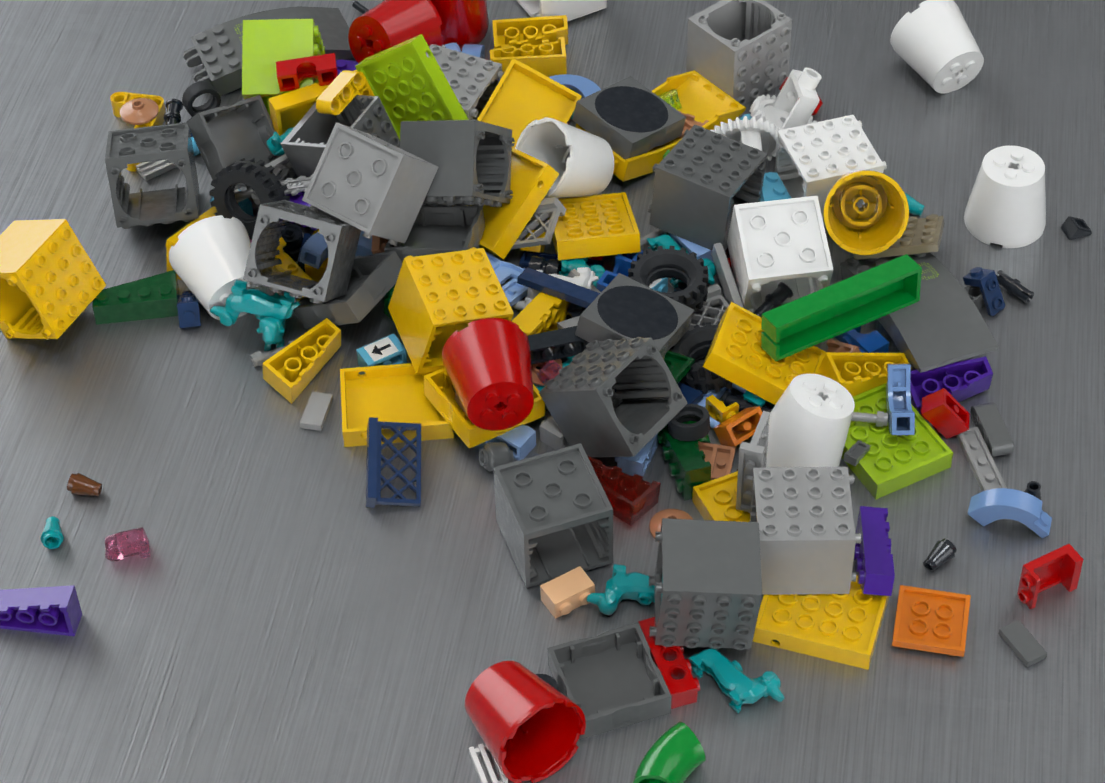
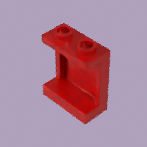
M1066 544L1024 564L1017 592L1020 601L1025 603L1029 609H1033L1036 606L1038 593L1062 583L1069 592L1077 589L1084 559L1070 544Z

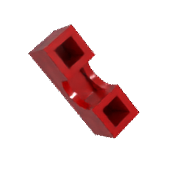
M335 53L277 61L276 72L280 92L299 89L300 82L310 77L318 79L320 86L330 85L338 76Z

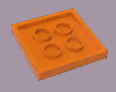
M900 585L892 646L964 657L971 595Z

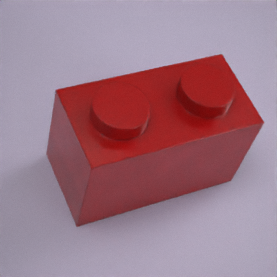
M945 388L922 398V417L928 420L936 431L941 433L946 439L969 430L970 413Z

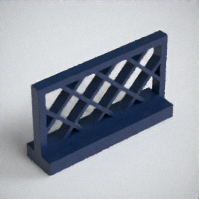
M369 417L366 454L367 508H375V505L421 506V424L380 422L378 418ZM381 429H391L395 435L387 440L381 434ZM406 430H416V437L409 441L402 433ZM398 437L406 444L400 450L391 444ZM387 446L395 453L388 460L381 454V451ZM409 447L416 453V457L411 461L402 454ZM397 457L406 464L400 470H397L391 464ZM385 467H388L395 473L388 480L381 475V471ZM409 467L416 473V477L411 481L402 474ZM397 477L406 484L399 491L391 484ZM385 487H388L394 493L391 498H381V491ZM410 488L416 493V499H406L402 493Z

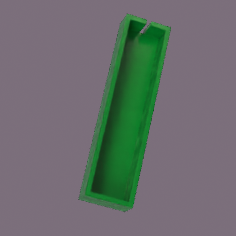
M905 254L762 313L761 329L763 332H761V348L776 362L919 302L922 267Z

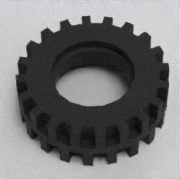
M252 157L247 160L241 158L223 168L215 175L217 178L211 182V185L215 188L209 191V195L214 197V200L210 202L211 207H216L217 209L215 216L222 215L224 218L231 219L235 217L239 219L245 226L250 240L253 237L257 217L246 214L237 203L234 194L237 183H243L253 189L259 198L260 204L281 200L290 201V197L284 193L288 189L287 186L281 185L279 181L282 178L281 175L276 176L273 173L274 167H265V161L263 160L255 163V158Z
M671 245L669 249L657 246L656 251H652L651 248L647 249L646 255L640 253L637 255V261L632 260L631 268L628 269V277L647 287L653 281L665 277L675 278L684 282L687 288L682 291L659 293L694 309V314L695 308L701 309L703 301L706 302L708 267L704 266L702 258L696 259L697 254L695 252L688 254L686 253V248L682 247L681 250H675V246Z
M707 322L706 326L703 327L694 325V329L688 330L669 351L693 358L695 362L706 357L720 322L717 325H711V322ZM697 363L691 366V370L680 381L691 388L702 390L703 394H708L709 390H715V393L720 392V388L723 387L730 389L733 384L704 368L703 364Z

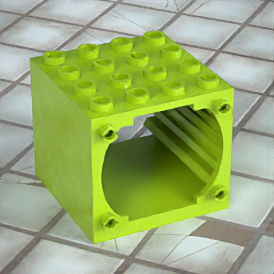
M314 19L243 20L242 96L244 100L260 95L270 116L268 99L290 92H280L276 62L325 54L323 39H321L319 27L315 25ZM312 77L306 78L300 82V88L318 83L319 81Z

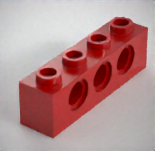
M655 617L638 621L650 647L652 660L660 670L672 696L671 709L697 702V692L700 691V684L697 677L693 678L691 674V663L689 659H685L683 656V646L665 647L663 645H655V636L649 637L650 626L655 627Z

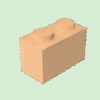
M581 566L540 585L541 601L555 619L569 614L572 610L582 605L589 604L590 602H587L586 598L589 594L595 593V584Z

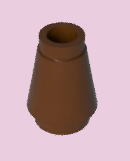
M72 473L68 480L67 490L76 495L99 497L102 491V484L80 473Z

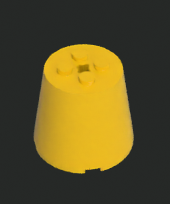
M855 171L838 179L828 193L823 210L824 223L830 237L842 249L858 255H873L887 250L903 235L909 219V205L904 191L891 177L877 171ZM862 199L865 205L858 208L856 202Z

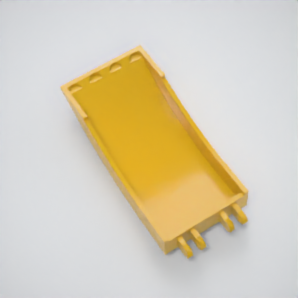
M695 70L668 77L664 83L652 90L654 94L676 110L695 116V121L704 123L708 120L709 122L702 126L708 130H714L715 125L721 126L720 122L728 124V119L734 121L736 117H739L746 110V107ZM576 123V128L586 131ZM678 137L664 145L652 148L645 154L628 159H623L613 151V174L618 179L627 181L652 173L655 163L659 164L663 160L665 152L668 149L671 151L681 139Z

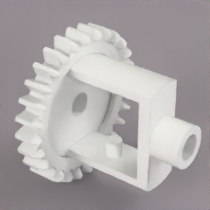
M804 68L803 72L793 69L777 98L775 95L770 98V95L767 94L766 96H758L750 107V116L755 117V121L763 118V122L769 120L770 124L774 123L775 128L778 127L779 130L816 123V120L812 122L813 116L811 115L820 101L816 87L821 80V75L811 68Z
M747 116L740 120L739 117H736L735 121L728 119V124L720 122L721 126L715 125L714 130H710L768 153L767 159L769 161L772 160V156L776 157L779 128H775V124H770L769 120L763 122V118L755 121V117L748 120Z

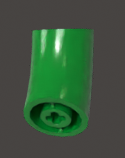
M678 722L667 730L642 759L635 773L633 783H684L688 776L706 761L703 747L694 732L683 722Z

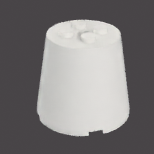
M926 0L920 3V7L910 14L908 11L899 20L891 34L890 43L894 51L936 92L949 93L964 87L977 76L983 66L984 57L954 0Z
M544 117L528 124L521 133L515 149L549 164L559 173V176L544 198L598 195L605 190L613 175L614 155L606 140L553 118Z
M1001 146L989 151L985 155L964 213L965 225L976 239L988 245L990 243L1003 245L1002 248H1019L1027 246L1041 237L1046 225L1045 164L1038 154L1020 146Z
M219 215L202 219L186 228L178 236L179 240L175 246L170 248L169 262L172 268L207 312L215 319L220 320L218 316L210 312V309L213 306L225 307L226 300L232 293L231 288L236 280L247 282V290L257 289L266 293L265 285L255 287L249 285V281L243 280L251 242L245 226L235 217L229 219ZM241 312L238 317L244 316L247 313Z
M801 374L796 376L770 412L766 467H839L855 408L853 397L849 391L835 380L818 374Z

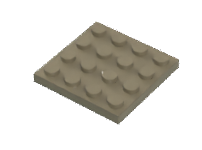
M931 214L926 216V218L909 217L903 235L887 250L873 255L854 254V259L938 252L945 224L944 216Z

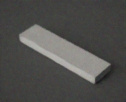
M716 243L713 245L711 256L726 300L729 305L733 302L744 308L724 248L721 243Z
M969 428V430L956 435L981 491L1007 488L979 428Z

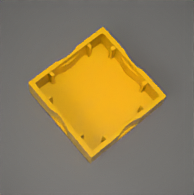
M445 368L424 376V395L469 449L545 415V403L539 394L540 391L533 384L534 405L531 413L525 420L514 427L504 430L491 431L481 429L472 424L454 400L455 392Z

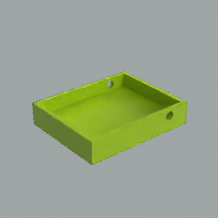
M422 34L367 57L355 66L357 71L365 75L374 95L379 96L399 139L402 121L469 120Z
M887 383L854 396L855 408L853 412L877 414V411H884V413H887ZM912 404V410L915 412V435H891L888 424L887 426L877 427L876 423L851 421L841 458L844 459V454L858 440L871 446L870 450L856 466L845 463L875 500L951 468L953 452Z

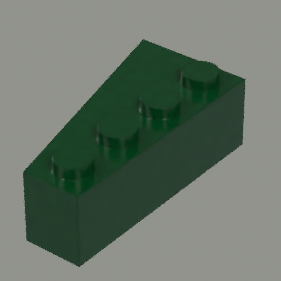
M172 270L103 289L92 301L96 325L178 316L179 284L177 273Z
M667 423L658 432V445L661 444L663 459L668 460L670 476L675 477L677 492L682 494L684 501L691 500L694 486L711 481V464L709 461L705 462V454L703 450L699 451L697 440L680 441L673 438L669 434Z

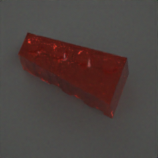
M587 456L613 508V515L631 526L658 503L661 483L654 480L652 483L644 481L643 476L625 474L619 467L604 466L602 461Z

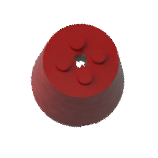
M384 0L352 22L348 33L350 50L355 60L360 63L367 57L420 34L423 35L429 47L431 44L442 47L444 36L441 35L440 25H442L440 15L430 0Z
M430 0L436 7L442 21L440 28L441 35L444 36L443 45L457 43L462 51L464 44H479L485 38L489 26L486 0Z
M484 318L468 323V327L460 332L456 330L446 341L442 351L444 368L468 418L475 426L491 431L514 427L528 417L534 405L528 337L519 328V325L506 319Z
M508 660L488 667L473 681L466 694L465 710L502 773L514 783H522V781L529 780L535 783L556 773L573 757L579 748L576 744L580 735L585 734L586 719L582 709L519 662Z

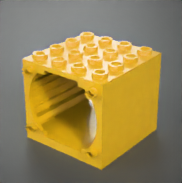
M66 219L15 220L0 235V330L9 339H58L104 289L106 284Z
M475 247L447 253L415 257L411 255L406 256L388 306L416 374L434 372L444 368L442 362L443 347L456 330L460 332L469 326L468 323L484 318H501L511 321L514 315L484 248L476 249Z

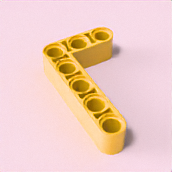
M343 70L318 97L316 109L321 114L339 115L356 95H375L362 72Z
M115 92L110 96L113 114L120 118V109L126 102L137 98L153 100L159 108L157 117L148 123L135 125L134 128L163 125L166 108L164 99L161 96L129 92ZM140 163L127 164L128 168L126 169L136 172V165Z

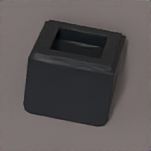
M1068 216L1061 225L1062 231L1069 240L1092 234L1086 222L1080 218Z

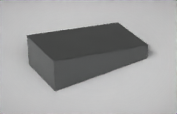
M858 440L844 454L843 461L856 466L870 450L871 446Z

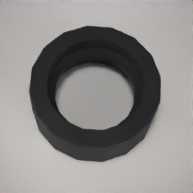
M199 81L193 83L185 90L182 102L187 112L193 117L199 112L220 107L221 97L212 83ZM205 93L211 94L210 99L205 104L198 107L192 106L198 96Z
M687 404L668 422L669 434L680 441H696L704 438L710 431L709 411L698 404ZM695 421L696 423L683 424L682 422Z

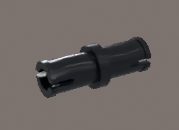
M1002 270L997 272L999 274L997 276L998 283L1007 290V293L1010 295L1014 294L1026 304L1030 302L1028 298L1032 300L1034 292L1021 285L1019 280L1012 279Z

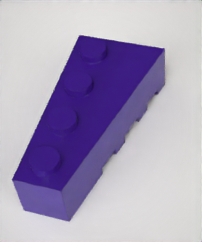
M987 357L959 361L922 373L918 370L911 371V404L921 415L922 398L943 388L958 402L990 389L993 371Z
M860 506L855 534H861V544L855 543L854 560H856L855 572H858L857 582L861 584L863 594L892 595L895 572L893 554H891L892 544L888 535L890 526L889 522H886L888 508Z
M75 585L0 590V629L75 636L82 617Z

